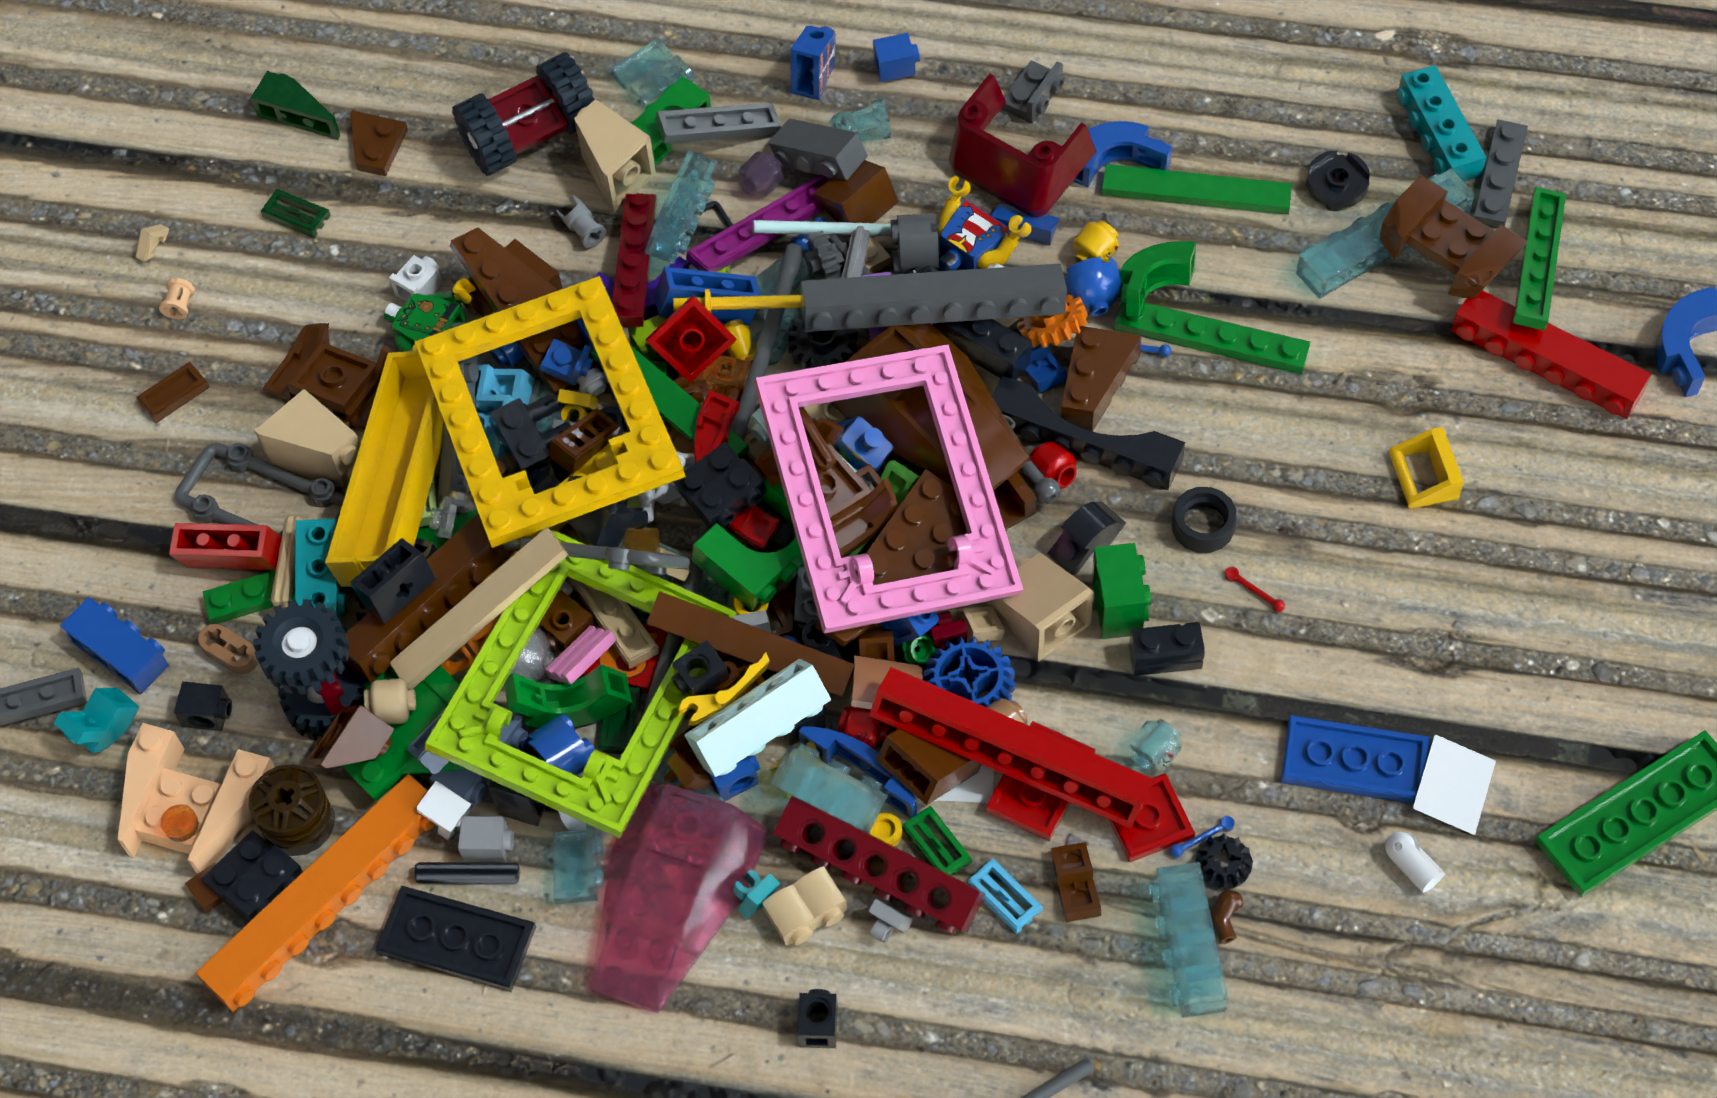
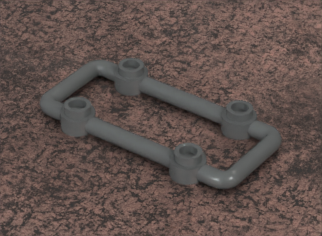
M212 443L206 446L175 491L176 502L182 507L191 510L199 523L210 524L217 521L222 524L258 525L220 509L215 498L202 494L194 498L188 495L214 456H219L227 460L234 472L243 473L253 470L310 494L313 503L318 507H329L332 504L342 507L345 494L337 492L331 480L326 478H318L314 481L308 480L255 458L251 449L241 443L233 444L230 447L221 443ZM340 509V511L338 512V514H337L336 517H335V518L337 519V521H338V518H339L341 509Z
M518 538L502 545L507 550L519 551L532 539ZM560 542L569 554L567 557L609 561L608 568L629 571L630 564L646 565L647 573L666 575L667 568L683 570L687 569L690 565L689 558L681 555Z

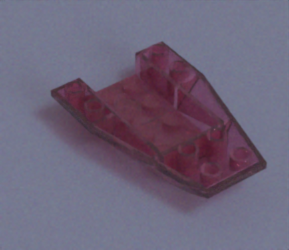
M670 784L648 786L621 838H616L611 851L590 990L659 1013L741 901V899L733 894L732 888L737 881L748 888L749 883L746 882L744 877L749 870H755L769 836V829L732 804Z

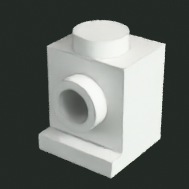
M413 255L397 274L393 273L389 277L395 296L405 302H408L410 297L416 293L423 295L434 294L442 284L439 266L428 256L420 259Z

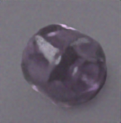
M760 151L755 152L739 168L738 172L742 179L739 185L751 197L755 193L761 197H767L784 180L782 172L784 166L769 151L765 154Z

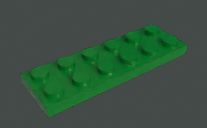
M1706 730L1702 731L1537 836L1535 842L1580 897L1585 896L1717 811V743Z

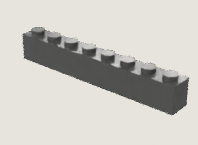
M1060 263L801 281V310L805 332L1065 314L1067 286Z

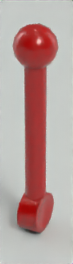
M1228 567L1226 569L1225 578L1228 581H1237L1271 604L1276 612H1282L1285 609V602L1283 600L1274 599L1241 577L1237 568Z

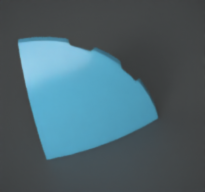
M477 364L479 377L475 387L476 411L494 458L501 459L505 451L489 423L490 412L518 398L521 399L522 403L528 405L535 378L523 369H494L489 364Z

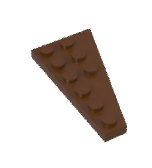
M926 469L866 552L873 565V585L950 571L954 568L953 564L957 558V550L949 552L947 543L949 537L968 534L954 488ZM1003 521L1005 531H1007L1010 525ZM819 619L815 628L844 647L875 624L823 633Z

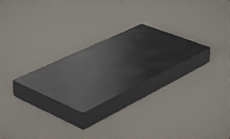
M401 885L375 951L381 956L512 992L534 935L536 924L532 921Z

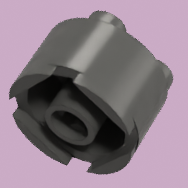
M936 214L897 215V219H891L893 244H898V250L892 251L894 275L902 274L915 266H918L920 270L928 265L932 272H938L939 251L938 233L935 232Z

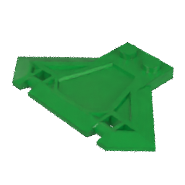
M441 665L413 688L416 693V710L410 711L408 721L403 724H390L394 731L390 735L392 743L388 750L381 757L377 755L375 759L341 765L376 802L405 774L431 773L406 749L448 706L460 685ZM390 666L375 680L396 679L399 676L393 667ZM365 680L364 691L370 689L372 683ZM363 692L362 707L365 708L364 692ZM449 761L439 772L468 769Z

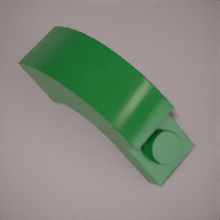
M1173 241L1156 244L1136 252L1126 260L1120 270L1122 280L1120 296L1121 301L1126 303V316L1139 317L1147 295L1159 287L1190 285L1196 264V242Z

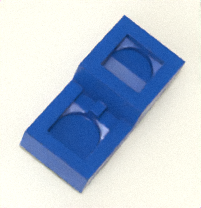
M1041 343L1036 347L1031 346V363L1023 373L1039 393L1067 380L1066 369L1053 357L1049 345L1046 348H1042Z

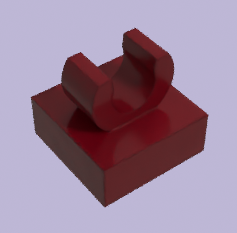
M949 610L936 613L939 622L936 623L937 626L930 628L931 640L935 650L939 648L945 651L947 640L954 646L958 645L960 636L967 643V629L964 620L953 622Z

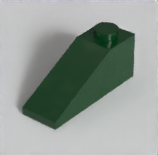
M266 71L251 96L257 117L339 140L341 134L333 114L294 78L283 73L277 74Z

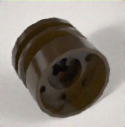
M294 764L277 766L266 771L254 783L249 794V810L265 840L271 846L277 845L289 856H299L319 849L329 839L335 825V812L317 776L309 769Z

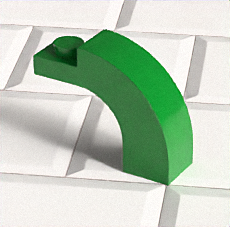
M602 664L572 684H543L514 673L509 675L504 683L508 709L523 714L525 725L540 728L561 714L567 715L574 727L588 725L602 720L603 717H610L632 703L626 673Z

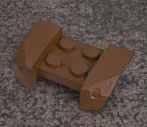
M1421 175L1402 193L1382 222L1380 240L1394 260L1398 258L1406 244L1455 275L1448 295L1474 299L1522 250L1528 241L1503 225H1500L1495 231L1446 201L1445 198L1448 191Z
M329 323L308 324L302 328L291 350L264 385L263 391L290 401L305 389L325 407L345 414L346 421L351 425L365 430L387 355L393 351L384 344L376 363L331 346L329 342Z
M819 418L813 423L836 458V464L827 471L819 470L816 465L815 467L841 558H844L870 541L886 526L896 510L897 501L888 478L884 479L873 491L869 489L833 448L844 428L829 420ZM772 449L752 461V464L772 487L777 484L782 486Z

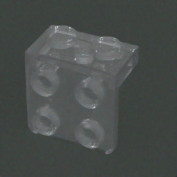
M449 491L448 497L440 496L438 509L432 508L429 520V528L434 529V536L451 539L457 506L477 509L475 502L471 501L472 494Z

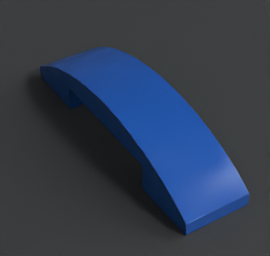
M803 726L799 730L800 746L827 764L832 761L836 754L884 785V802L910 819L917 815V803L914 794L876 761L879 752L849 735L834 730Z

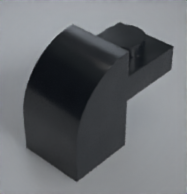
M1089 502L1080 507L1061 526L1064 530L1047 554L1068 573L1077 575L1094 552V547L1109 546L1126 522L1103 502Z

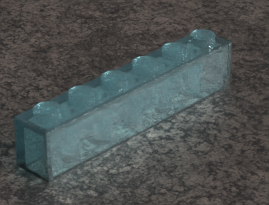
M1452 169L1440 175L1435 174L1429 178V180L1448 191L1445 198L1446 201L1465 213H1470L1475 193ZM1396 200L1391 203L1386 202L1382 204L1374 213L1367 217H1359L1351 226L1340 232L1335 231L1331 233L1323 242L1316 246H1308L1300 253L1296 274L1318 299L1392 258L1380 240L1382 222ZM1406 244L1402 251L1406 250L1410 246Z

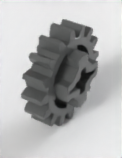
M823 231L808 235L806 244L809 251L804 253L810 279L842 278L844 260L835 243L831 244V242H828L827 235Z

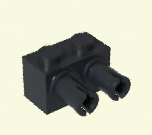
M552 392L528 405L522 403L521 399L518 398L490 412L489 423L516 473L525 470L526 474L529 475L535 468L541 469L549 465L551 440L571 426L568 421H565L563 424L543 434L540 431L538 432L536 422L561 411L558 401H554L556 397Z
M570 476L567 482L583 476ZM627 498L566 522L591 545L619 547L627 528L643 529L646 527L648 513L646 510L643 511L644 508H628Z

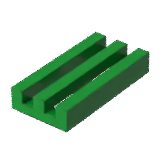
M931 805L902 824V830L925 860L933 867L949 875L953 873L956 875L963 866L967 867L972 864V857ZM928 817L959 859L955 861L923 821ZM915 825L948 865L946 868L913 828Z

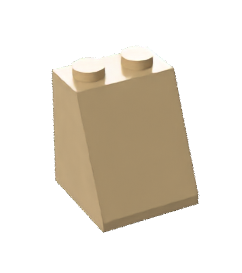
M595 99L587 107L582 108L574 119L582 157L609 209L615 213L624 205L625 194L637 193L656 175L651 140L649 135Z
M305 389L254 430L268 463L313 480L318 478L329 479L335 486L346 488L349 485L360 448L358 437L354 431Z
M1041 552L1031 559L1029 557L1023 559L1016 566L1023 586V591L1020 595L987 601V606L994 607L1001 622L1037 662L1091 625L1093 591Z

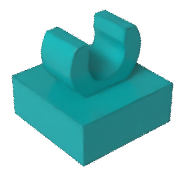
M749 870L744 879L750 884L751 888L744 887L739 881L734 884L732 888L733 894L737 898L743 899L738 911L747 920L763 906L762 902L773 895L780 885V882L771 874L761 881L755 871Z

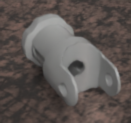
M571 195L577 202L576 207L566 216L558 209L556 212L564 224L571 231H576L581 237L580 242L584 247H595L605 238L606 229L602 224H597L592 219L591 211L579 198Z

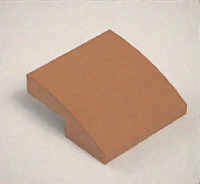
M854 655L850 691L851 706L871 709L877 690L890 667L922 680V666Z

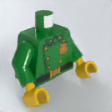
M463 278L455 283L453 290L427 295L413 294L404 307L390 303L385 309L384 319L393 323L392 331L395 337V345L399 352L418 351L415 341L451 329L454 323H466L462 304L460 303L469 304L472 299L469 293L475 291L476 287L466 278Z

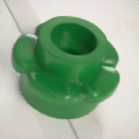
M925 634L902 644V650L905 653L904 658L909 664L915 665L917 663L918 665H924L928 658H932L934 655L935 647L933 641L928 636H925ZM916 646L919 647L918 652L915 651Z

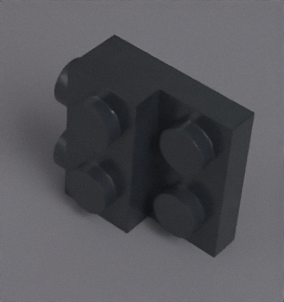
M726 442L685 470L686 477L672 482L673 487L710 529L716 523L721 527L730 525L739 513L747 507L757 505L767 493L764 480L744 458L740 459Z
M252 830L201 878V881L220 897V900L249 923L303 872L301 866L277 845L271 846Z

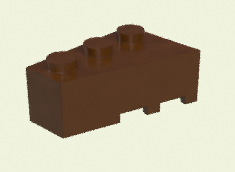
M1079 326L1081 332L1075 336L1061 405V417L1064 420L1089 431L1095 429L1112 402L1115 392L1126 380V375L1132 365L1138 361L1142 335Z

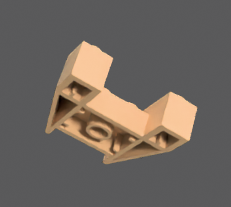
M142 723L128 752L118 841L128 856L132 858L135 857L142 841L190 854L187 860L196 874H199L213 863H216L254 820L249 810V794L254 783L266 771L275 768L269 757L238 749L222 784L175 771L185 749L175 732Z

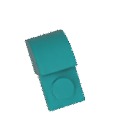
M117 687L95 688L83 711L60 712L54 725L64 732V737L70 742L83 744L92 753H98L110 747L128 729L140 706Z

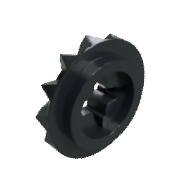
M1225 833L1216 837L1209 836L1198 847L1195 856L1197 873L1205 883L1214 888H1236L1248 879L1252 871L1253 860L1250 849L1241 843L1239 837H1228ZM1222 850H1225L1228 859L1234 860V862H1229L1225 873H1223L1221 863L1214 861V859H1219Z

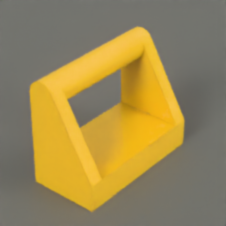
M1443 427L1429 429L1388 450L1409 508H1418L1459 499L1464 481ZM1428 452L1439 484L1418 493L1405 456Z

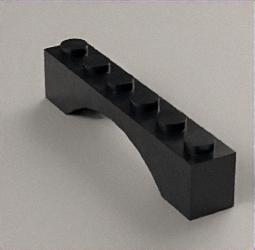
M1002 375L992 394L1003 415L1009 416L1015 422L1014 433L1021 435L1024 439L1042 444L1054 442L1089 464H1099L1112 469L1121 476L1134 477L1142 480L1148 486L1169 490L1183 461L1185 442L1156 431L1138 435L1118 436L1082 429L1053 412L1041 400L1033 386Z

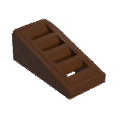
M596 408L551 440L549 456L567 472L573 474L609 442V439H612L620 431L621 426ZM595 424L603 431L600 433L592 425ZM585 432V433H586L588 436H590L592 439L588 438V437H587L586 435H584L583 433Z

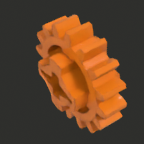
M1067 295L1065 314L1018 317L1020 322L1017 323V327L1021 336L1032 342V347H1036L1040 343L1042 348H1046L1049 343L1057 346L1059 343L1064 342V339L1067 341L1071 340L1070 335L1072 333L1077 334L1081 332L1079 326L1087 324L1085 318L1088 317V313L1080 297L1073 299L1072 295Z

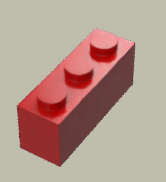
M175 523L169 555L186 568L276 570L281 536L268 525Z

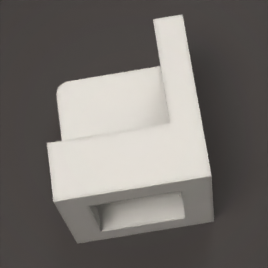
M435 781L418 804L417 812L438 825L437 834L449 841L460 827L462 816H468L471 804L438 781Z

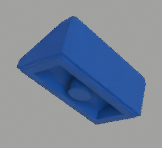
M999 203L992 217L1009 227L1010 219L1015 215H1020L1023 217V221L1019 224L1018 230L1026 222L1031 225L1032 229L1027 237L1020 238L1051 245L1059 223L1058 217L1046 214L1041 217H1030L1012 206Z

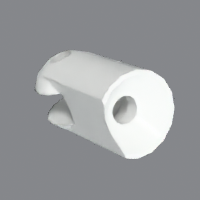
M1395 832L1389 836L1385 845L1386 853L1422 893L1429 891L1445 876V872L1419 847L1417 839L1412 834Z

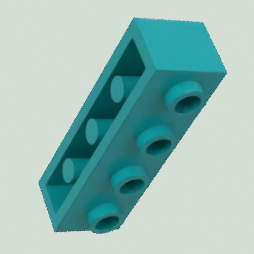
M1433 65L1402 74L1399 88L1396 89L1397 101L1400 106L1405 107L1411 127L1417 130L1421 137L1424 151L1429 152L1433 159L1436 174L1442 176L1446 186L1482 177L1487 157L1437 66Z
M336 518L296 520L295 600L298 606H302L303 599L311 600L314 607L317 602L324 604L327 611L331 609L342 625V614H347L346 594H341L340 584L325 564L338 521ZM342 626L344 632L346 633V626Z

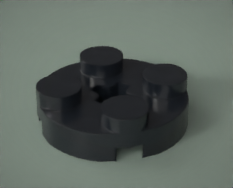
M1337 151L1324 152L1311 162L1306 178V186L1311 196L1321 204H1324L1328 210L1339 211L1343 207L1357 204L1365 197L1370 184L1369 168L1355 154L1348 152L1347 156L1342 154L1337 155ZM1332 176L1336 178L1344 177L1345 179L1342 183H1337L1333 181Z

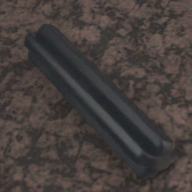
M418 862L415 865L414 878L417 883L516 884L520 879V867L516 862Z

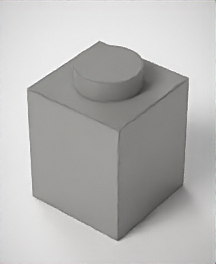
M462 816L458 850L463 861L506 862L507 851L513 850L514 832L513 829L508 828L505 818L500 816Z

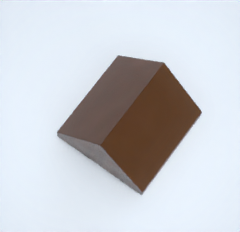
M867 160L862 162L847 181L831 178L812 195L836 222L876 223L899 202L885 167Z

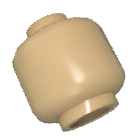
M401 678L375 680L372 682L370 689L364 691L365 709L388 725L406 723L409 719L410 711L416 710L415 689L408 690L406 681Z

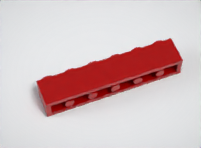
M1483 290L1474 299H1465L1455 315L1451 332L1457 334L1463 340L1471 341L1487 349L1491 354L1501 356L1515 363L1519 368L1529 370L1545 378L1549 383L1559 385L1575 393L1579 398L1589 400L1605 408L1609 413L1619 415L1625 419H1628L1645 392L1652 375L1651 373L1550 323L1547 324L1545 331L1512 323L1515 306Z

